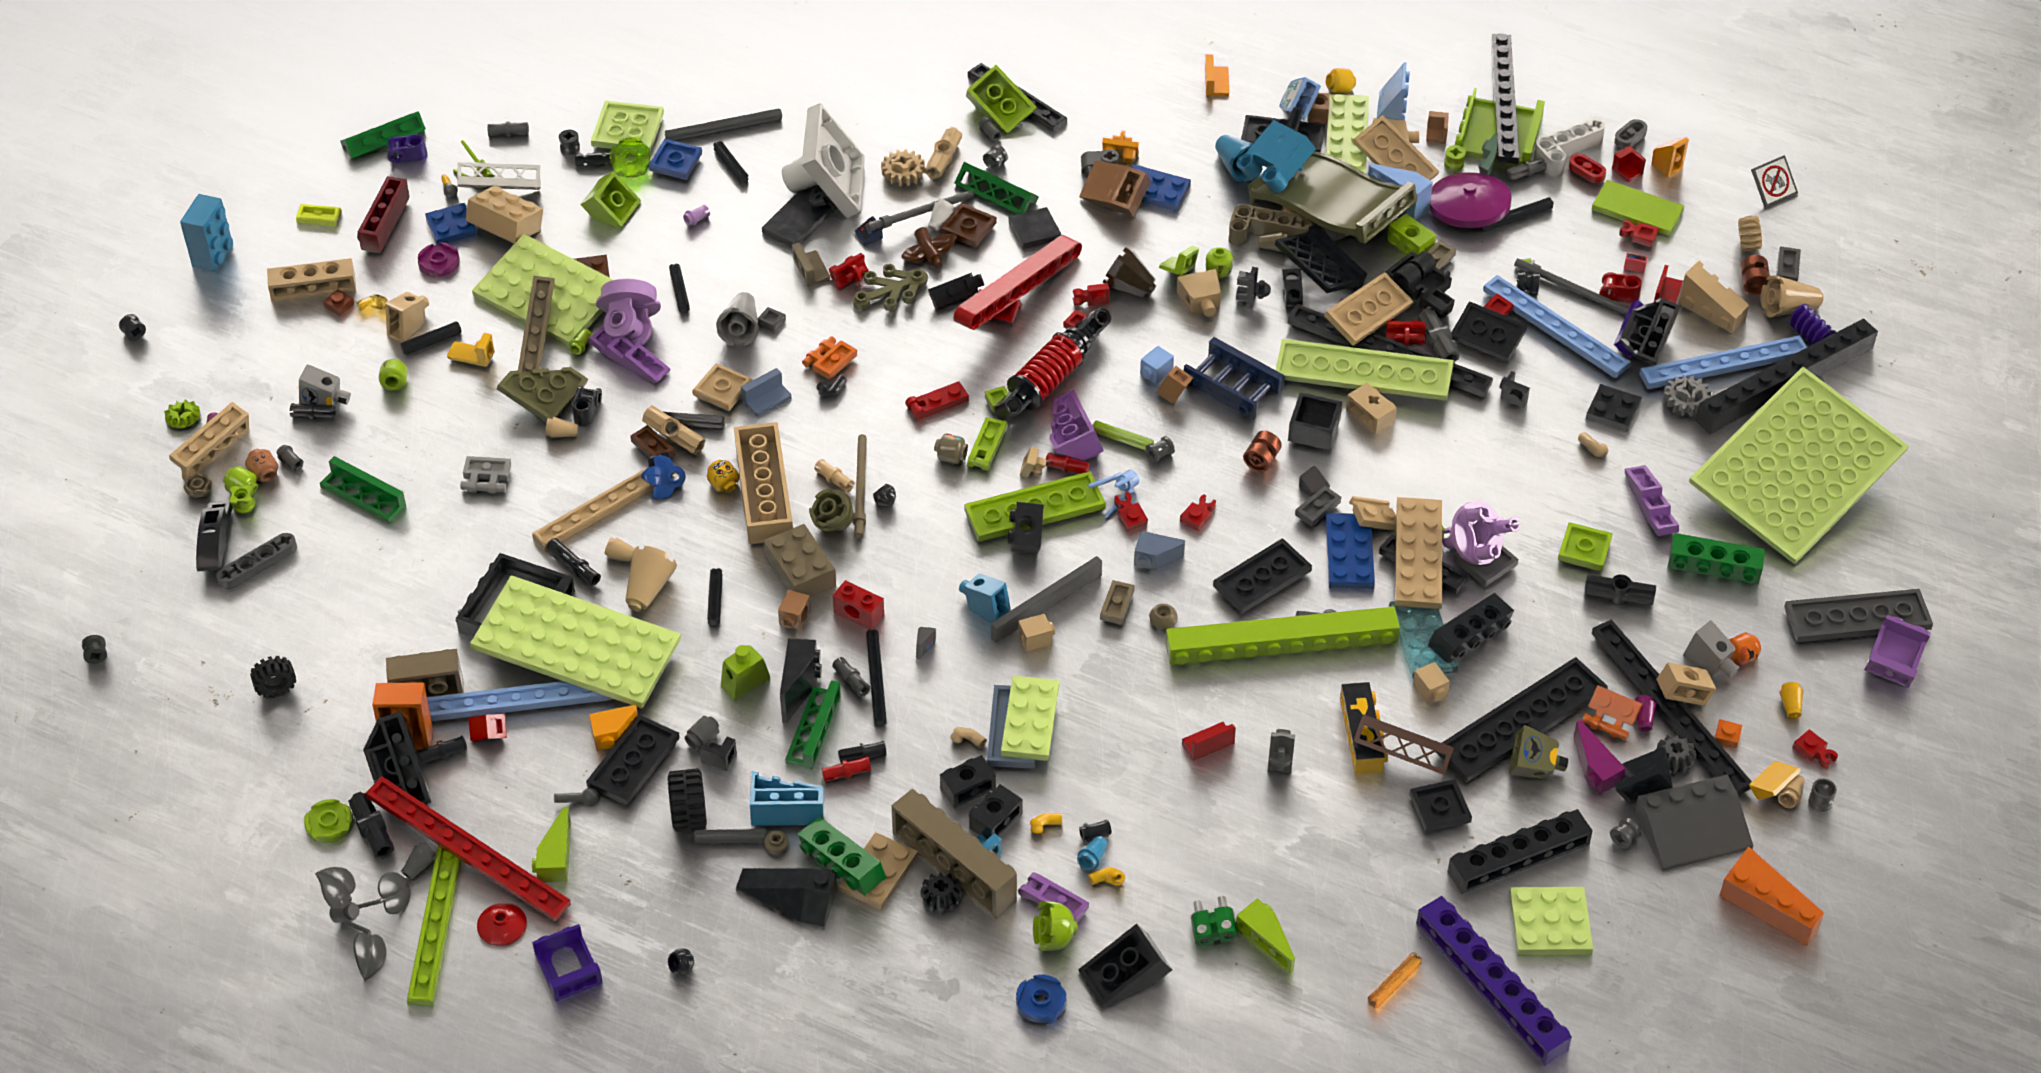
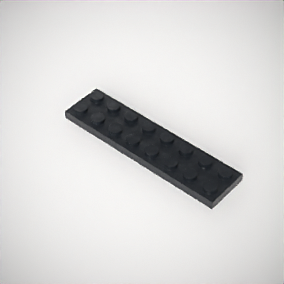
M1575 657L1443 741V744L1454 747L1448 765L1467 783L1513 753L1516 733L1524 725L1544 733L1588 705L1597 685L1608 689V686ZM1435 752L1443 760L1445 759L1446 755L1439 752Z

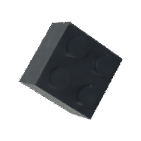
M1300 392L1289 423L1288 441L1331 450L1341 420L1343 402Z

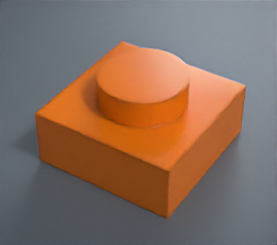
M1719 719L1714 738L1721 745L1737 749L1742 725Z

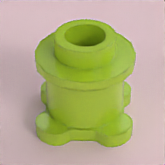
M251 485L243 487L232 486L230 488L232 495L229 500L236 512L248 513L255 507V500L251 497V492L253 491Z

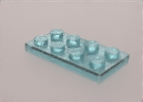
M1395 601L1389 602V607L1395 606ZM1395 606L1400 626L1399 640L1412 679H1414L1415 670L1433 662L1438 665L1444 674L1458 672L1456 659L1447 664L1428 647L1434 631L1444 625L1439 609Z

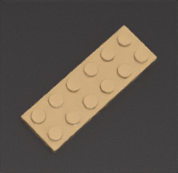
M1397 497L1395 606L1441 609L1442 500Z

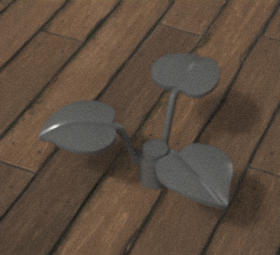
M341 867L322 869L316 872L315 875L319 880L323 897L331 907L329 911L331 920L335 923L344 922L345 927L350 926L363 932L356 935L353 949L362 977L368 978L384 963L387 953L386 945L380 935H371L369 929L352 921L359 916V909L383 903L384 909L388 914L402 912L410 900L409 883L407 879L396 872L386 873L378 882V893L381 898L356 905L351 902L352 897L350 895L354 892L356 883L350 871Z

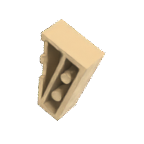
M1699 260L1685 273L1678 304L1720 328L1733 333L1746 320L1749 304L1730 287L1726 289L1717 281L1719 277L1715 274L1710 275L1703 268L1704 264Z

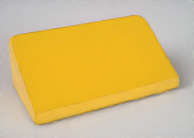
M1774 761L1749 786L1757 800L1773 797L1800 773V769L1789 764Z

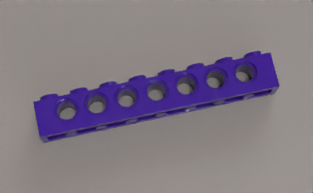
M1440 896L1418 909L1416 924L1544 1065L1569 1051L1572 1039L1569 1030L1565 1026H1561L1554 1018L1551 1010L1544 1007L1538 1001L1536 994L1526 988L1517 973L1512 972L1505 965L1502 957L1492 951L1487 941L1473 930L1468 920L1463 919L1457 913L1455 906L1451 902H1447L1443 896Z

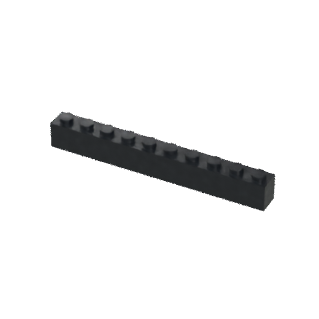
M1863 318L1700 402L1695 421L1706 432L1711 434L1761 408L1802 367L1811 373L1814 372L1822 376L1872 350L1878 330Z

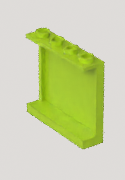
M1474 87L1472 95H1468L1466 107L1468 108H1464L1462 120L1465 121L1460 122L1458 133L1461 134L1456 135L1455 145L1465 149L1466 157L1483 159L1482 146L1487 139L1490 140L1493 134H1496L1495 106L1492 100L1477 98V88ZM1537 99L1535 108L1516 105L1519 162L1518 164H1502L1519 166L1524 161L1531 162L1543 117L1544 100Z

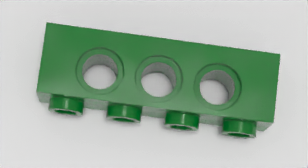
M1674 533L1670 547L1668 568L1759 584L1763 570L1765 549Z
M820 816L798 833L801 842L799 846L802 852L807 856L811 855L821 867L824 868L826 866L831 872L836 873L837 879L842 878L851 890H857L865 896L886 879L881 861Z

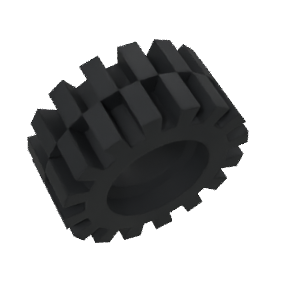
M270 656L267 661L263 658L260 660L261 664L256 663L254 664L255 668H251L250 677L254 690L259 696L263 695L264 698H267L269 695L271 698H275L276 694L279 697L283 696L282 692H290L289 688L293 689L294 683L297 681L292 663L286 657L281 659L280 656H276L275 659H272V656Z

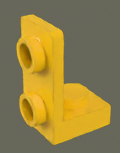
M483 333L481 339L475 345L457 341L453 342L447 358L487 367L495 353L492 334Z

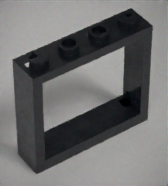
M499 553L494 562L490 563L484 577L482 576L479 579L474 592L468 595L463 608L458 610L455 620L458 632L474 638L482 624L475 621V619L505 574L573 596L575 592L573 577Z

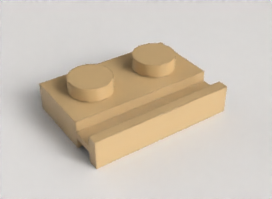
M1353 496L1350 499L1349 504L1353 505L1352 511L1359 526L1396 531V515L1393 509L1389 508V501Z

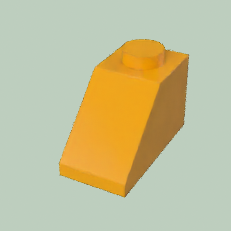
M1684 137L1658 145L1653 150L1651 164L1667 177L1679 172L1684 166L1689 139Z
M636 705L589 714L596 750L610 749L617 743L638 716Z

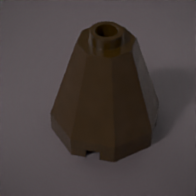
M1125 247L1123 252L1126 254L1123 256L1119 254L1106 274L1108 278L1104 279L1102 283H1108L1110 288L1145 297L1146 294L1150 296L1157 286L1154 284L1156 278L1135 251Z

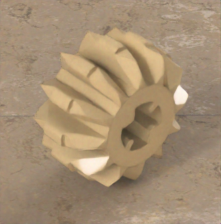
M1757 216L1739 218L1738 230L1741 249L1743 251L1761 249L1762 234L1759 218Z

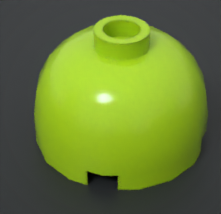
M1041 901L1037 906V909H1040L1039 916H1034L1033 920L1035 944L1040 942V947L1037 948L1039 951L1061 950L1071 942L1073 935L1077 933V922L1074 920L1073 914L1068 907L1062 903Z

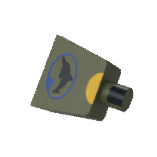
M1524 725L1516 733L1509 774L1547 779L1554 772V769L1565 772L1569 759L1557 755L1559 746L1557 740Z

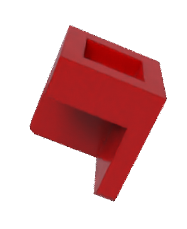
M1628 146L1614 154L1612 170L1627 182H1630L1643 175L1646 159L1631 146Z
M505 714L468 718L471 741L507 738Z

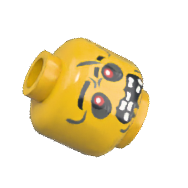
M716 460L709 465L706 477L717 492L722 493L726 491L729 493L736 489L740 476L731 462Z

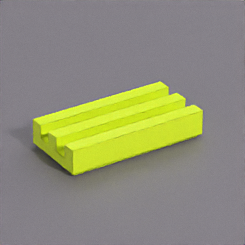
M301 204L295 217L296 223L337 227V221L340 220L339 215L342 214L341 207Z

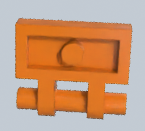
M830 336L827 340H822L818 348L808 352L806 358L802 360V364L805 367L813 364L815 372L830 380L856 358L858 353L857 349L842 340L835 345L836 339Z
M1597 685L1588 706L1596 710V714L1593 717L1585 713L1582 722L1590 725V728L1597 731L1599 729L1609 733V736L1617 739L1618 737L1626 741L1630 732L1622 729L1623 724L1634 725L1642 703ZM1604 714L1615 718V724L1612 725L1602 721Z

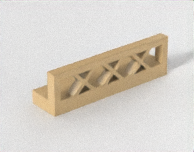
M231 402L173 451L169 458L170 461L181 468L182 479L186 480L193 474L200 472L249 429V414L234 402Z

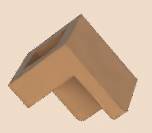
M1429 111L1426 142L1446 144L1449 122L1448 112Z
M1175 366L1167 374L1156 393L1171 404H1175L1193 377Z

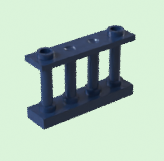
M1216 337L1209 341L1208 357L1196 369L1188 364H1185L1183 371L1193 377L1189 386L1195 387L1252 420L1256 418L1257 401L1268 390L1279 395L1284 387V374ZM1215 361L1225 365L1214 378L1204 374ZM1233 371L1243 375L1232 388L1221 383ZM1250 381L1261 385L1249 398L1239 393Z

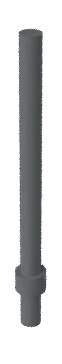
M972 190L944 198L943 200L956 204L974 198V193ZM935 202L891 216H881L876 221L866 223V230L872 231L881 227L885 229L891 227L894 223L931 212Z
M1519 258L1514 263V266L1527 271L1529 275L1540 273V277L1624 315L1628 313L1629 307L1541 269V266L1538 264H1530Z

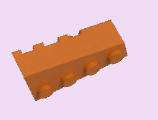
M1749 846L1724 878L1719 896L1806 946L1819 930L1824 915L1821 909Z

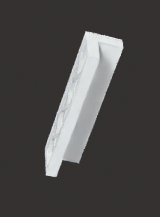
M457 162V187L490 188L497 186L502 189L540 190L541 165ZM462 167H470L476 174L473 177L461 176ZM485 168H491L496 175L494 177H483L480 173ZM496 168H503V169H502L500 172H498V170H497ZM506 169H512L517 176L515 178H504L501 173ZM527 169L536 170V179H525L522 174Z

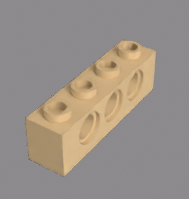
M352 258L267 268V284L271 301L332 294L337 289L342 292L356 291V278Z

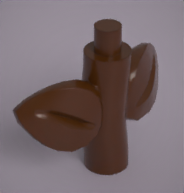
M920 227L914 233L918 245L907 248L901 257L914 263H922L927 259L930 265H934L938 269L943 265L941 262L942 254L951 249L957 237L954 234H944L931 240L928 229Z

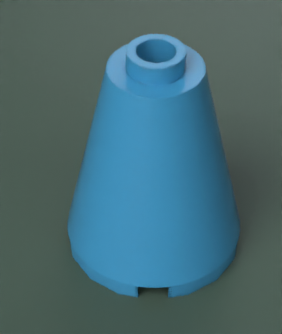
M1224 134L1217 139L1215 149L1232 178L1238 182L1252 181L1242 173L1236 163L1238 158L1245 154L1253 143Z

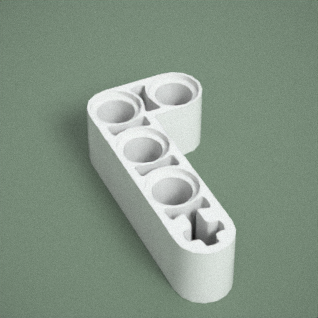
M1592 118L1540 137L1536 142L1534 159L1543 158L1547 165L1545 172L1550 176H1560L1563 173L1567 156L1602 143L1606 123L1602 119Z

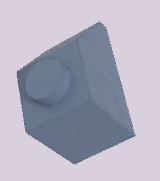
M1141 531L1134 551V565L1157 570L1184 557L1185 540Z

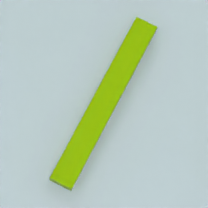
M439 845L437 847L407 996V1004L413 1006H433L461 865L459 858Z

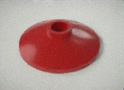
M498 903L486 908L480 914L477 921V931L481 939L494 946H505L514 943L521 938L527 927L525 913L521 908L511 903Z

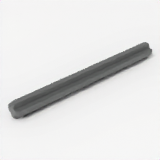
M780 108L669 129L665 131V138L676 141L777 121L783 118V114Z

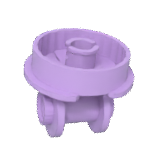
M625 278L605 283L601 287V295L597 298L596 307L607 313L604 319V329L608 335L614 338L625 337L634 345L637 343L643 345L649 339L652 332V322L649 317L660 311L661 303L657 301V290L652 284L639 279Z

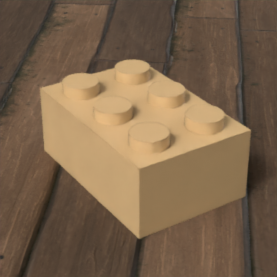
M492 186L468 199L466 221L515 244L523 234L531 236L541 231L543 208L536 206L533 202L523 200L515 194H510L500 187Z

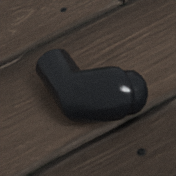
M838 375L831 385H827L824 381L823 383H818L816 386L817 391H819L818 394L822 397L838 394L846 384L847 379L842 375Z

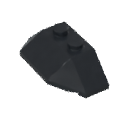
M1660 298L1653 303L1632 310L1619 342L1635 358L1657 365L1681 305Z
M399 711L377 719L363 749L374 783L383 776L425 805L432 803L427 779L412 734L402 712Z

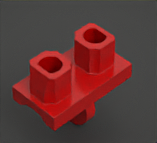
M862 253L856 256H849L842 264L829 268L830 277L834 280L837 289H841L853 281L857 283L862 281V276L869 271L865 264V256Z
M1411 320V322L1387 321L1386 338L1408 346L1409 344H1424L1426 323L1419 320Z

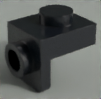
M1511 371L1507 377H1503L1499 386V389H1502L1500 399L1524 408L1528 403L1530 388L1515 382L1516 372Z

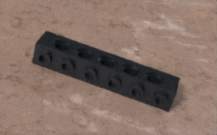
M1578 809L1571 812L1566 811L1553 819L1542 820L1532 827L1521 828L1511 835L1500 836L1493 842L1477 845L1474 849L1464 853H1456L1449 860L1447 872L1461 894L1588 846L1590 845L1593 830Z

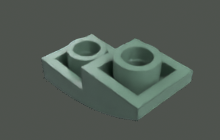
M1493 134L1490 140L1487 139L1482 146L1483 159L1478 167L1482 174L1490 175L1493 170L1498 145V135Z

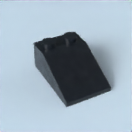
M788 638L780 688L782 723H787L811 694L813 687H816L817 678H821V650L817 649L816 640Z
M1137 923L1078 969L1103 1008L1153 986L1173 970L1149 934Z

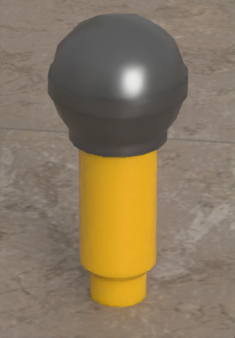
M443 174L441 181L444 185V194L452 198L457 195L458 188L451 183L446 174Z

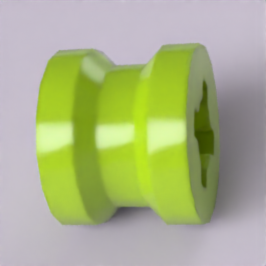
M1458 145L1447 147L1444 166L1452 171L1461 170L1465 163V149Z

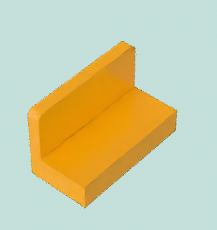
M1205 54L1206 96H1229V68L1227 66H1214L1213 54Z

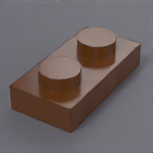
M648 425L630 435L631 442L648 457L668 452L670 458L676 455L675 448Z

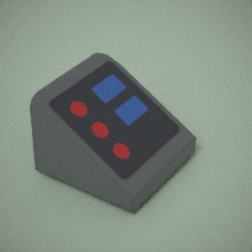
M918 628L916 642L917 659H921L935 644L936 628Z

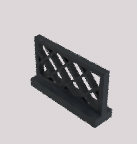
M1315 225L1309 226L1307 233L1275 241L1274 245L1326 293L1352 288L1356 292L1363 287L1368 273Z

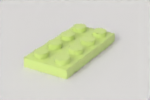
M1013 675L1001 756L1049 761L1059 680Z

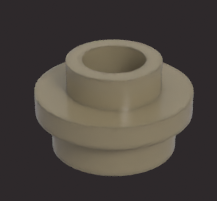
M772 831L766 835L764 844L766 849L772 854H781L788 847L789 839L782 831Z

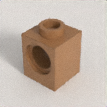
M1318 93L1309 111L1307 122L1328 123L1330 93Z
M788 590L778 609L779 624L787 628L801 630L811 611L810 595Z

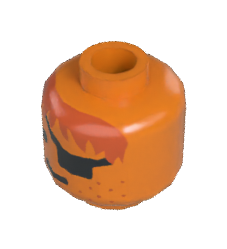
M1744 632L1729 639L1736 648L1731 657V660L1736 665L1743 666L1758 659L1761 644L1756 636Z

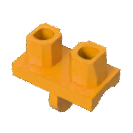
M1121 130L1120 136L1113 135L1112 139L1103 137L1102 150L1110 149L1117 151L1119 155H1123L1122 162L1125 164H1133L1135 158L1139 157V142H1134L1132 137H1126V131Z

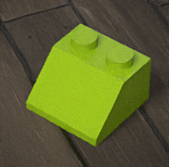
M612 171L598 180L580 205L594 220L620 228L642 200Z

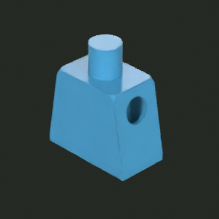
M980 573L971 581L963 580L960 583L959 591L966 595L970 611L990 624L1011 611L1006 582Z

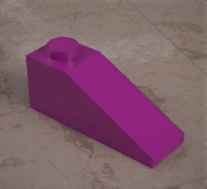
M1581 720L1577 721L1574 740L1584 777L1588 785L1601 795L1614 788L1616 782L1623 780L1626 768Z

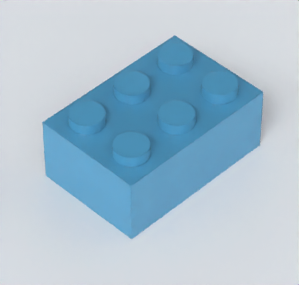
M198 193L180 220V225L192 267L215 272L218 266L223 263L227 252L232 249L233 238L231 237L230 225L227 222L222 198Z

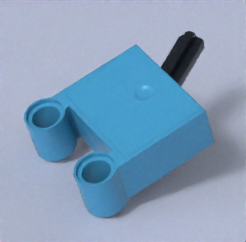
M1294 107L1292 109L1287 126L1273 120L1248 151L1238 158L1236 163L1237 167L1249 180L1258 178L1262 173V166L1266 167L1261 177L1273 193L1282 192L1297 171L1303 170V164L1316 150L1306 136L1297 132L1303 114L1301 108Z

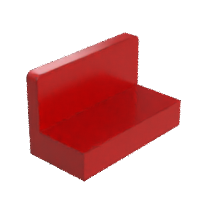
M1664 265L1654 302L1662 298L1677 303L1683 280L1667 277L1669 265Z
M1220 722L1183 738L1182 746L1193 761L1235 744L1236 727L1234 724L1226 726L1224 722Z

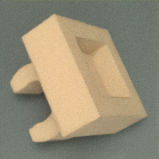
M1030 447L1023 459L1020 476L1028 478L1031 472L1041 475L1042 468H1045L1047 460L1037 457L1039 449Z

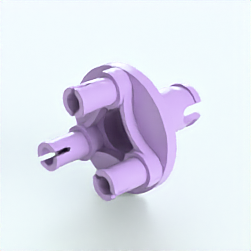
M1468 502L1456 511L1452 520V526L1442 531L1444 534L1450 533L1448 538L1442 539V543L1447 548H1456L1459 555L1470 564H1488L1494 559L1499 558L1504 535L1508 532H1517L1521 525H1513V523L1520 521L1516 517L1508 519L1499 518L1496 511L1484 502Z

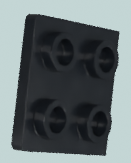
M1662 747L1622 763L1626 768L1624 778L1615 783L1616 791L1629 805L1637 802L1638 796L1673 788L1666 750Z

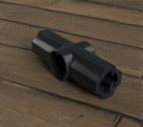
M1587 574L1584 594L1607 597L1617 605L1625 604L1627 601L1653 605L1656 585L1633 582L1628 576L1623 574L1615 575L1613 578Z
M358 792L353 794L348 802L356 818V824L363 840H367L375 858L384 859L390 856L395 849L387 833V828L380 811H376L372 801L366 797V793Z

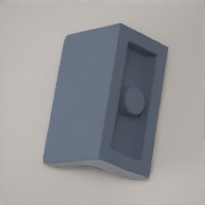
M778 368L741 386L742 402L755 416H759L792 398V394L782 384V373Z

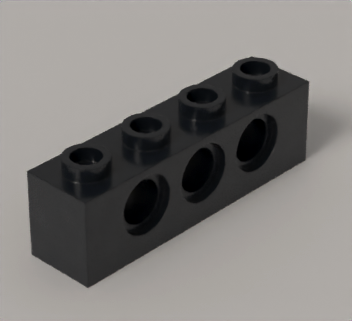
M1493 593L1436 629L1429 641L1428 647L1447 664L1454 659L1459 660L1468 650H1475L1485 639L1490 640L1499 630L1504 631L1512 622L1511 617L1514 609L1496 593Z

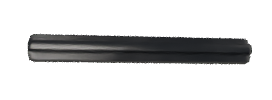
M869 629L866 632L873 718L874 724L879 726L887 723L879 633L876 629Z

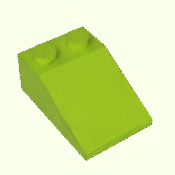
M997 64L966 90L968 100L983 115L991 118L994 124L1006 134L1037 109Z

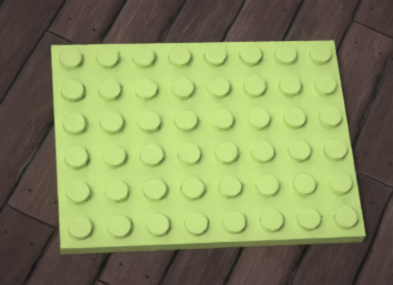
M1802 367L1690 477L1689 483L1795 565L1908 450L1909 446L1806 368Z

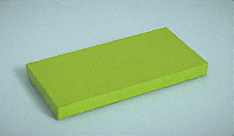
M1606 180L1593 202L1591 210L1622 221H1630L1634 225H1638L1639 222L1659 228L1658 233L1670 236L1684 210V205Z

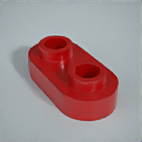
M1580 153L1570 157L1569 169L1591 183H1600L1605 180L1606 168L1600 163Z

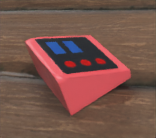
M1627 253L1623 269L1644 273L1648 257Z

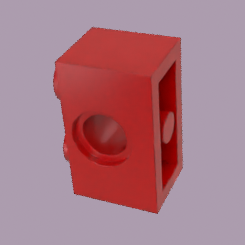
M846 580L832 595L833 611L835 614L867 629L873 630L885 616L884 598Z

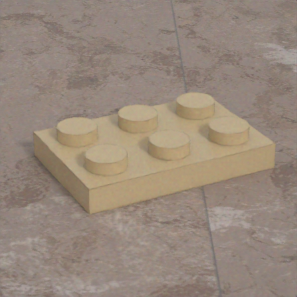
M875 832L864 850L881 861L886 879L865 896L857 890H851L843 879L838 888L840 892L882 910L917 859L918 851Z

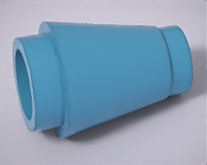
M1097 836L1078 852L1077 857L1079 866L1087 871L1097 868L1108 846L1107 840Z

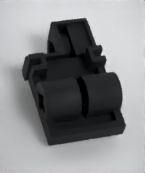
M1411 251L1385 271L1406 294L1415 300L1420 297L1418 307L1424 310L1426 307H1431V310H1435L1439 318H1444L1452 312L1455 300L1444 293L1451 287L1452 278L1450 277V272L1444 273L1445 268L1443 267L1437 269L1436 261L1430 253L1423 251L1416 255Z

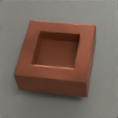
M337 289L323 303L325 308L340 316L354 305V299Z

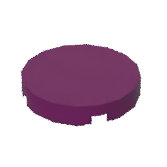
M439 243V245L435 246L430 244L419 252L417 258L420 271L432 277L449 275L457 269L460 263L457 249L447 243Z

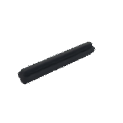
M1550 197L1517 207L1510 210L1500 221L1480 228L1485 232L1553 208L1554 202Z

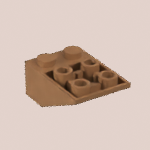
M1095 160L1079 198L1134 218L1151 181L1147 174L1129 166Z

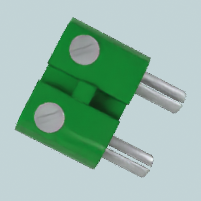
M1219 896V907L1214 908V912L1208 913V910H1203L1200 900L1193 902L1195 913L1191 915V923L1196 945H1214V941L1220 940V943L1230 942L1238 937L1234 911L1231 907L1227 906L1225 896H1222L1224 907L1222 906L1221 896Z

